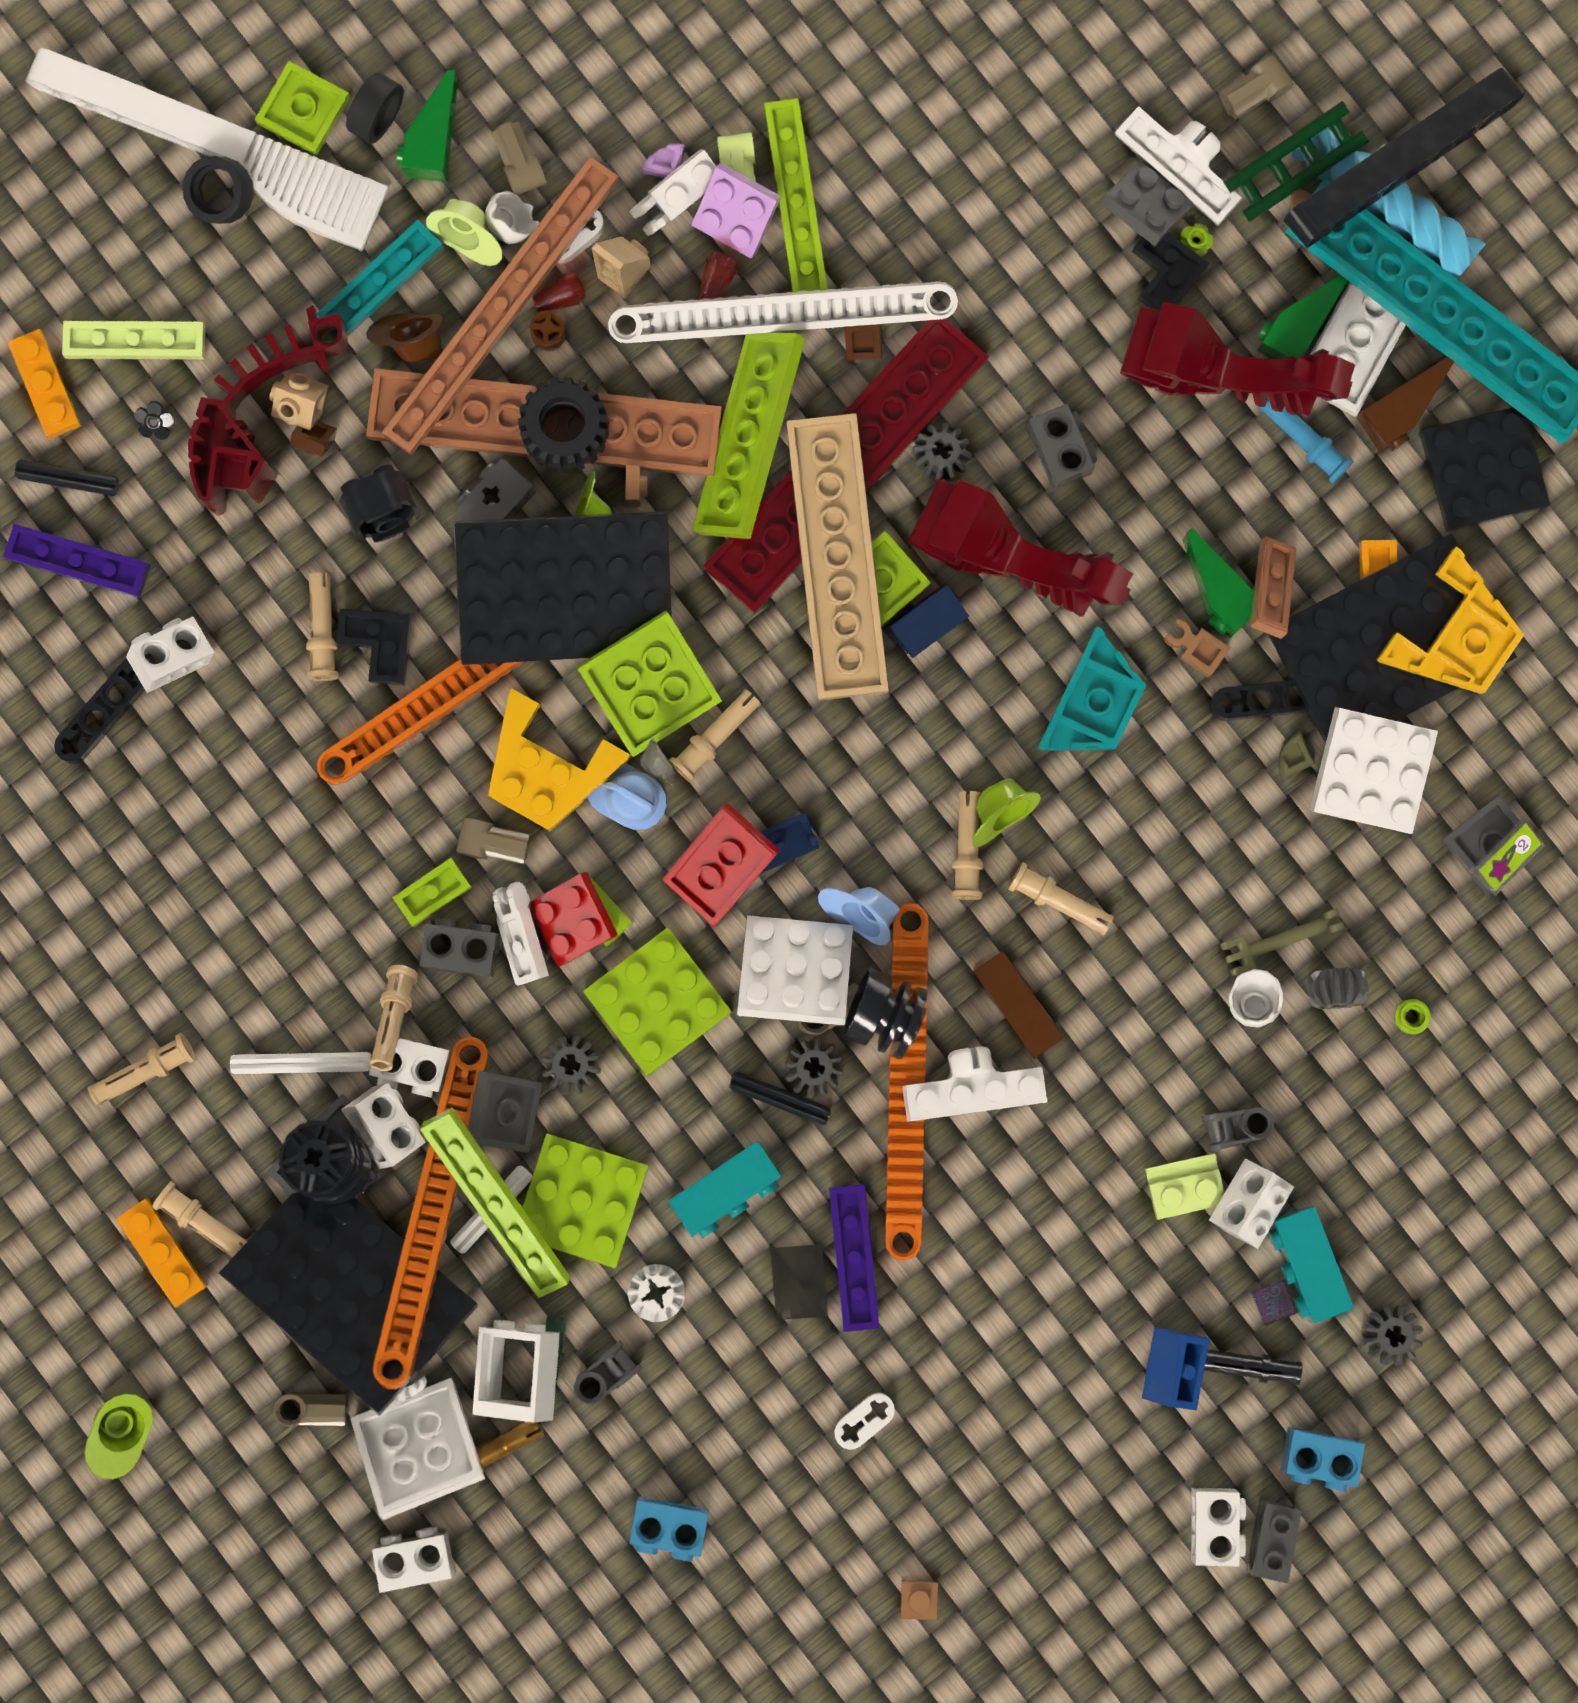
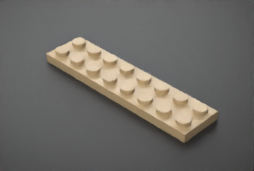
M855 413L786 421L818 701L888 693L857 415Z

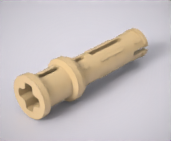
M323 572L308 574L311 639H308L306 643V650L310 651V671L307 672V679L312 681L336 680L339 678V673L335 671L334 651L338 649V644L332 638L331 574L324 573L323 576Z
M747 689L742 691L741 695L701 736H692L689 739L690 744L676 758L671 757L668 760L670 765L688 782L691 783L695 779L693 775L707 761L715 759V750L761 705L755 696L751 699L752 693Z
M967 791L958 792L957 858H954L952 862V868L955 869V889L951 891V898L982 899V892L979 891V872L983 869L982 859L978 858L979 847H974L972 844L974 835L979 829L977 802L981 795L980 792L970 791V795L967 794Z
M1025 862L1020 864L1008 886V890L1012 892L1017 890L1034 899V904L1038 906L1047 904L1099 932L1102 936L1105 935L1109 929L1107 925L1111 924L1114 919L1112 914H1108L1055 885L1056 881L1051 876L1045 878L1028 869Z
M393 965L387 969L386 977L388 978L386 992H383L380 997L383 1012L372 1057L369 1062L372 1068L379 1071H390L392 1069L404 1013H407L412 1007L410 995L413 985L418 981V973L404 965Z
M179 1033L175 1036V1040L158 1049L155 1047L149 1049V1052L146 1053V1057L88 1086L89 1095L95 1105L99 1107L155 1076L164 1078L169 1075L170 1070L185 1062L192 1063L196 1061L195 1053L187 1038L182 1033Z
M170 1181L157 1197L152 1208L155 1210L161 1209L177 1220V1226L185 1229L190 1227L233 1258L247 1243V1240L202 1210L199 1200H191L175 1188L176 1184Z

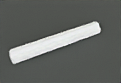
M369 1052L242 1054L231 1056L230 1070L233 1074L370 1071L371 1064L369 1062L372 1056Z

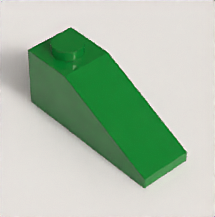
M447 70L406 131L404 145H398L397 165L401 166L405 178L447 182L458 91V79L455 70Z
M1339 275L1280 312L1274 323L1267 320L1257 337L1263 341L1258 352L1268 358L1283 359L1287 356L1298 358L1305 354L1348 280Z
M1191 528L1182 540L1206 614L1210 617L1208 621L1219 634L1224 635L1226 633L1231 638L1251 619L1254 591Z

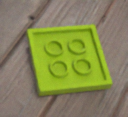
M667 611L659 614L576 667L632 757L722 702Z
M668 927L583 991L647 1077L732 1013Z
M546 1133L523 1209L550 1248L616 1269L649 1165Z

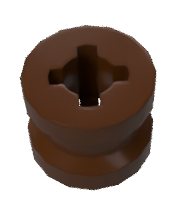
M550 310L541 311L532 318L530 333L534 344L539 349L555 351L564 344L566 329L562 318L556 312Z

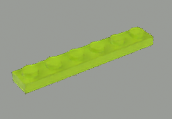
M799 99L764 103L777 194L781 196L779 208L792 292L827 290Z
M453 1107L424 1121L420 1127L421 1132L536 1296L541 1298L568 1285L571 1278Z

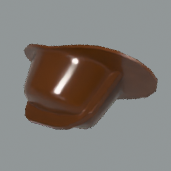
M394 314L374 322L369 326L366 335L367 339L374 344L392 346L400 358L406 362L437 359L442 353L439 328L444 321L443 317L439 314Z

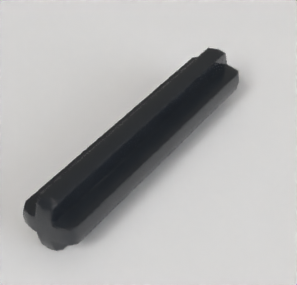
M22 459L17 461L15 467V476L20 480L109 496L117 495L119 489V479L112 475Z
M740 1072L733 1074L729 1084V1088L735 1092L820 1125H826L831 1114L830 1107Z

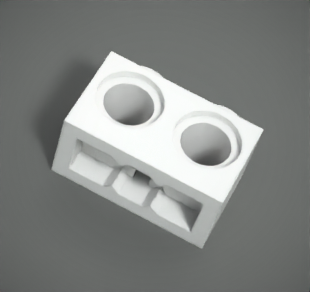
M194 617L184 621L181 618L174 619L164 625L162 631L154 635L147 632L132 640V645L126 658L147 693L210 663L214 651ZM176 640H186L190 643L192 649L185 650L180 648ZM154 654L159 657L161 663L152 664L146 660L144 655Z
M399 1038L395 1052L402 1059L400 1069L394 1073L379 1071L372 1067L370 1069L369 1075L378 1077L377 1085L388 1082L390 1087L392 1086L397 1089L398 1084L403 1083L412 1086L411 1093L432 1098L433 1091L442 1093L452 1051ZM425 1061H432L437 1069L435 1077L430 1081H424L419 1076V1067Z
M388 1082L373 1086L341 1109L357 1136L368 1147L370 1156L379 1169L396 1165L426 1143L421 1136L420 1125L413 1117L408 1115L402 1106L403 1100L401 1095L394 1087H390ZM374 1101L378 1102L381 1107L379 1117L372 1110ZM393 1131H396L400 1137L398 1148L391 1140Z
M1244 1159L1209 1221L1232 1236L1258 1249L1294 1187L1275 1173Z
M1191 1488V1561L1196 1566H1240V1557H1245L1246 1540L1245 1535H1240V1520H1245L1246 1502L1245 1498H1240V1492L1236 1489ZM1218 1499L1226 1500L1228 1504L1226 1514L1220 1518L1212 1517L1210 1513L1212 1503ZM1218 1536L1226 1537L1228 1542L1226 1550L1221 1554L1211 1553V1541Z
M437 1526L415 1531L416 1537L402 1539V1534L381 1537V1544H377L372 1548L379 1592L451 1579L455 1574L447 1530L438 1532ZM426 1545L435 1546L440 1552V1560L436 1563L426 1562L422 1557V1548ZM391 1552L399 1553L404 1559L403 1569H391L386 1562L387 1554Z

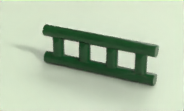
M1343 101L1223 181L1229 193L1240 188L1250 203V206L1242 211L1249 223L1369 142L1362 130L1352 136L1341 118L1350 113ZM1329 127L1340 145L1322 157L1311 139ZM1299 147L1310 165L1292 177L1281 159ZM1267 168H1270L1280 186L1262 197L1251 179Z

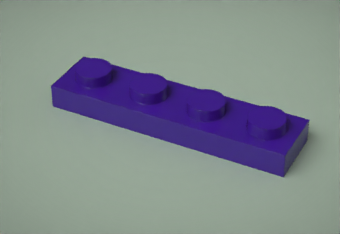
M13 524L3 555L6 560L137 598L141 597L151 566L144 561L17 524Z
M865 1184L829 1188L843 1331L878 1329L879 1318Z

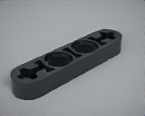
M144 655L146 660H149L148 662L158 664L153 655ZM127 658L124 659L56 738L54 749L60 759L72 764L80 763L86 759L145 691L137 675L133 678L135 682L139 683L135 688L129 681L122 678L124 673L129 677H132L135 673ZM117 684L125 685L128 691L127 698L121 703H113L109 697L111 688ZM93 711H101L105 718L103 726L97 730L89 729L86 724L88 714ZM78 726L83 732L92 736L89 741L84 737L78 741L76 746L80 750L77 754L72 752L67 755L65 754L68 749L64 745L67 740L74 742L81 735L75 731Z
M1292 680L1225 687L1219 689L1212 696L1209 704L1213 716L1222 721L1308 712V708L1304 703L1301 706H1293L1287 701L1288 689L1295 687ZM1257 691L1267 693L1271 700L1269 708L1265 710L1255 708L1252 704L1253 693ZM1240 693H1245L1244 705L1247 712H1242L1243 705H1236L1230 709L1229 713H1225V709L1217 705L1223 699V695H1227L1229 701H1239L1242 698Z

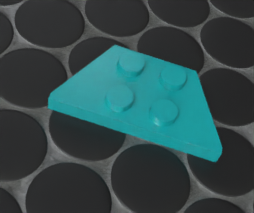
M1096 626L1037 749L1041 751L1115 750L1146 684L1136 672L1132 671L1127 660L1120 651L1114 648L1105 636L1102 628Z

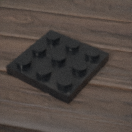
M1514 407L1422 429L1419 432L1446 532L1547 508L1550 505L1527 418Z

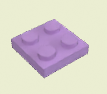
M720 163L714 170L692 226L752 259L758 251L781 196Z

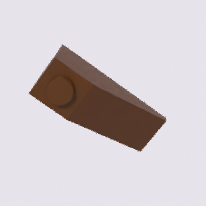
M1446 357L1368 406L1360 413L1357 419L1379 453L1388 447L1395 451L1410 441L1409 433L1416 427L1454 360Z

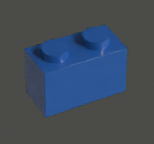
M1154 1327L1142 1399L1168 1407L1197 1410L1210 1339L1180 1330Z

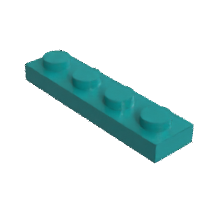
M419 220L415 221L317 313L318 317L321 318L339 313L344 321L347 336H349L443 248L442 243ZM331 330L336 336L338 335V331Z

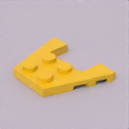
M1456 546L1451 550L1435 575L1462 593L1464 598L1428 651L1425 652L1397 632L1387 643L1377 661L1388 666L1483 694L1500 672L1524 634L1499 600L1493 598L1483 584L1484 580L1477 571H1473L1464 557L1466 556L1462 550Z
M511 688L488 797L551 832L584 802L583 800L610 779L609 777L621 766H624L632 756L603 739L586 770L583 771L523 737L541 705Z

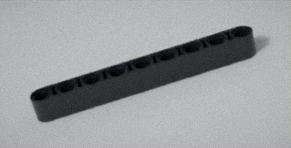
M1503 68L1497 69L1299 203L1286 215L1283 220L1284 223L1306 248L1311 247L1507 113L1524 97L1525 92Z

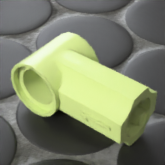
M752 132L717 136L720 163L756 182L753 169L755 154Z

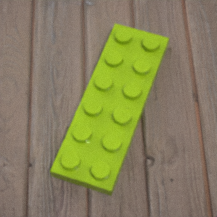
M768 332L746 334L719 430L714 476H706L692 531L700 535L751 539L806 339L798 333Z

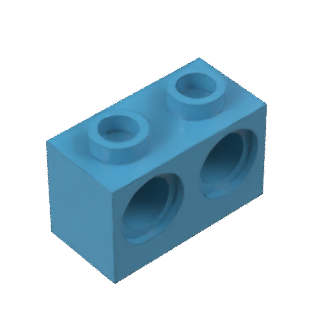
M1288 1427L1281 1470L1286 1474H1290V1481L1311 1485V1480L1317 1479L1326 1481V1488L1346 1492L1347 1485L1358 1487L1365 1444L1357 1440ZM1302 1448H1310L1313 1454L1312 1461L1307 1466H1298L1296 1462L1298 1451ZM1338 1455H1345L1348 1460L1346 1470L1342 1473H1334L1332 1470L1333 1459Z
M639 1496L629 1544L637 1545L636 1551L656 1555L659 1549L672 1552L671 1557L674 1559L693 1561V1556L701 1557L709 1509ZM646 1518L657 1519L661 1524L660 1533L655 1536L646 1535L641 1529V1522ZM684 1524L693 1526L697 1532V1537L692 1542H682L676 1534L678 1527Z

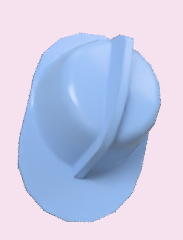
M627 763L621 766L609 777L610 779L587 797L591 806L599 813L633 830H644L656 825L663 817L666 809V795L662 786L649 775Z
M871 887L856 889L851 893L837 888L821 890L818 895L819 904L833 920L840 924L853 925V931L874 944L881 946L889 942L890 930L888 927L898 915L899 908L881 892Z

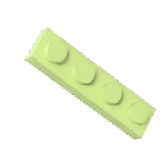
M63 321L62 355L65 359H205V324L203 322Z

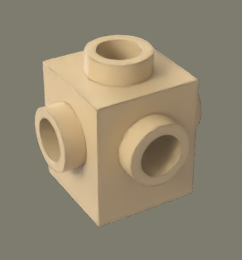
M289 371L281 382L276 381L271 389L269 400L273 401L271 416L281 419L289 425L299 426L310 431L323 414L328 385L310 379L305 374Z

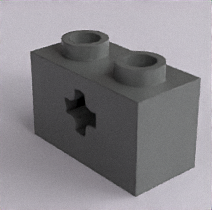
M501 458L496 465L491 462L479 476L481 481L473 491L469 488L459 497L456 502L458 507L455 512L462 521L513 519L536 491L527 479ZM489 494L494 497L498 494L500 502L498 504L494 502L488 504L486 497Z

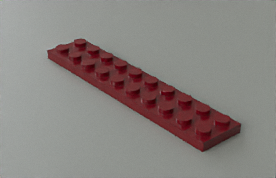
M946 318L928 320L842 414L856 413L866 493L916 440L917 435L927 428L989 359L987 354ZM792 470L760 503L751 539L729 537L703 565V569L754 615L802 564Z

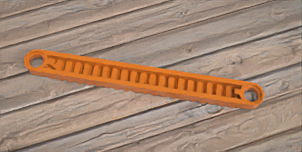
M461 659L324 751L317 762V771L320 777L332 785H342L361 772L368 770L374 763L380 762L386 755L393 753L396 748L405 745L408 740L415 738L418 733L427 730L430 725L440 721L443 716L449 715L455 708L462 706L465 701L474 698L477 693L484 691L490 684L496 683L502 676L509 674L512 669L521 666L523 662L462 665ZM334 757L342 758L345 762L344 772L337 777L330 776L326 771L327 762Z
M909 903L899 907L898 915L892 922L891 993L895 994L904 981L911 983L908 1000L916 987L927 989L929 921L925 910L917 904ZM910 911L918 914L921 920L920 927L912 932L903 929L900 923L901 916ZM927 999L924 1007L925 1015L920 1030L903 1058L897 1059L891 1056L893 1040L890 1043L885 1245L889 1254L898 1260L913 1258L921 1247L924 1120L907 1122L902 1086L925 1083ZM899 1232H908L913 1238V1247L908 1252L901 1253L893 1247V1238Z
M466 1037L460 1039L455 1044L436 1114L438 1115L453 1107L467 1129L479 1071L486 1072L489 1062L487 1048L480 1039ZM476 1048L480 1051L481 1056L476 1064L466 1065L461 1061L460 1057L465 1049ZM430 1143L373 1366L375 1378L383 1387L388 1389L403 1387L411 1377L459 1186ZM389 1360H398L403 1365V1371L396 1379H387L383 1376L382 1368Z

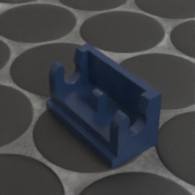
M941 585L885 627L906 655L909 654L911 658H914L967 619L969 615L948 585Z
M806 813L761 831L769 841L781 850L762 873L819 849L817 838L811 829Z

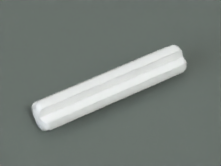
M520 1165L514 1169L504 1182L516 1198L532 1180L533 1176L526 1168ZM477 1211L450 1241L453 1248L461 1254L466 1253L489 1228Z

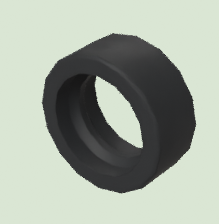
M382 73L371 75L361 86L350 106L346 118L347 130L369 144L380 140L388 131L400 109L404 94L402 85Z
M209 156L199 159L187 170L182 184L183 198L188 210L196 218L207 223H233L242 218L249 210L254 196L253 182L248 171L238 161L228 157ZM214 169L228 172L234 183L232 203L223 211L210 209L202 196L204 178Z

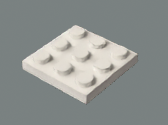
M1335 707L1309 810L1413 834L1438 731Z
M747 915L737 1016L845 1026L853 925Z
M452 1378L426 1387L415 1396L388 1406L380 1416L373 1410H369L350 1418L377 1510L383 1520L485 1479L456 1385Z

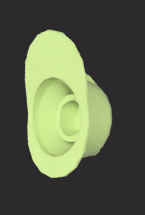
M451 199L443 210H436L428 215L426 226L442 243L453 247L471 260L482 265L493 266L502 260L500 244L490 233L484 212L475 204L464 200Z

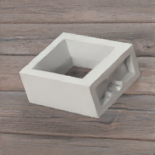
M494 1320L493 1326L479 1327L472 1415L526 1422L553 1420L559 1333L546 1331V1325L525 1323L524 1329L515 1328V1321ZM505 1338L535 1341L531 1403L501 1399Z

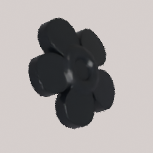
M151 401L147 405V409L143 407L138 408L135 411L134 418L137 422L142 423L138 431L143 437L149 438L154 433L157 439L164 440L170 435L168 427L174 424L175 417L169 411L161 414L163 407L158 401Z

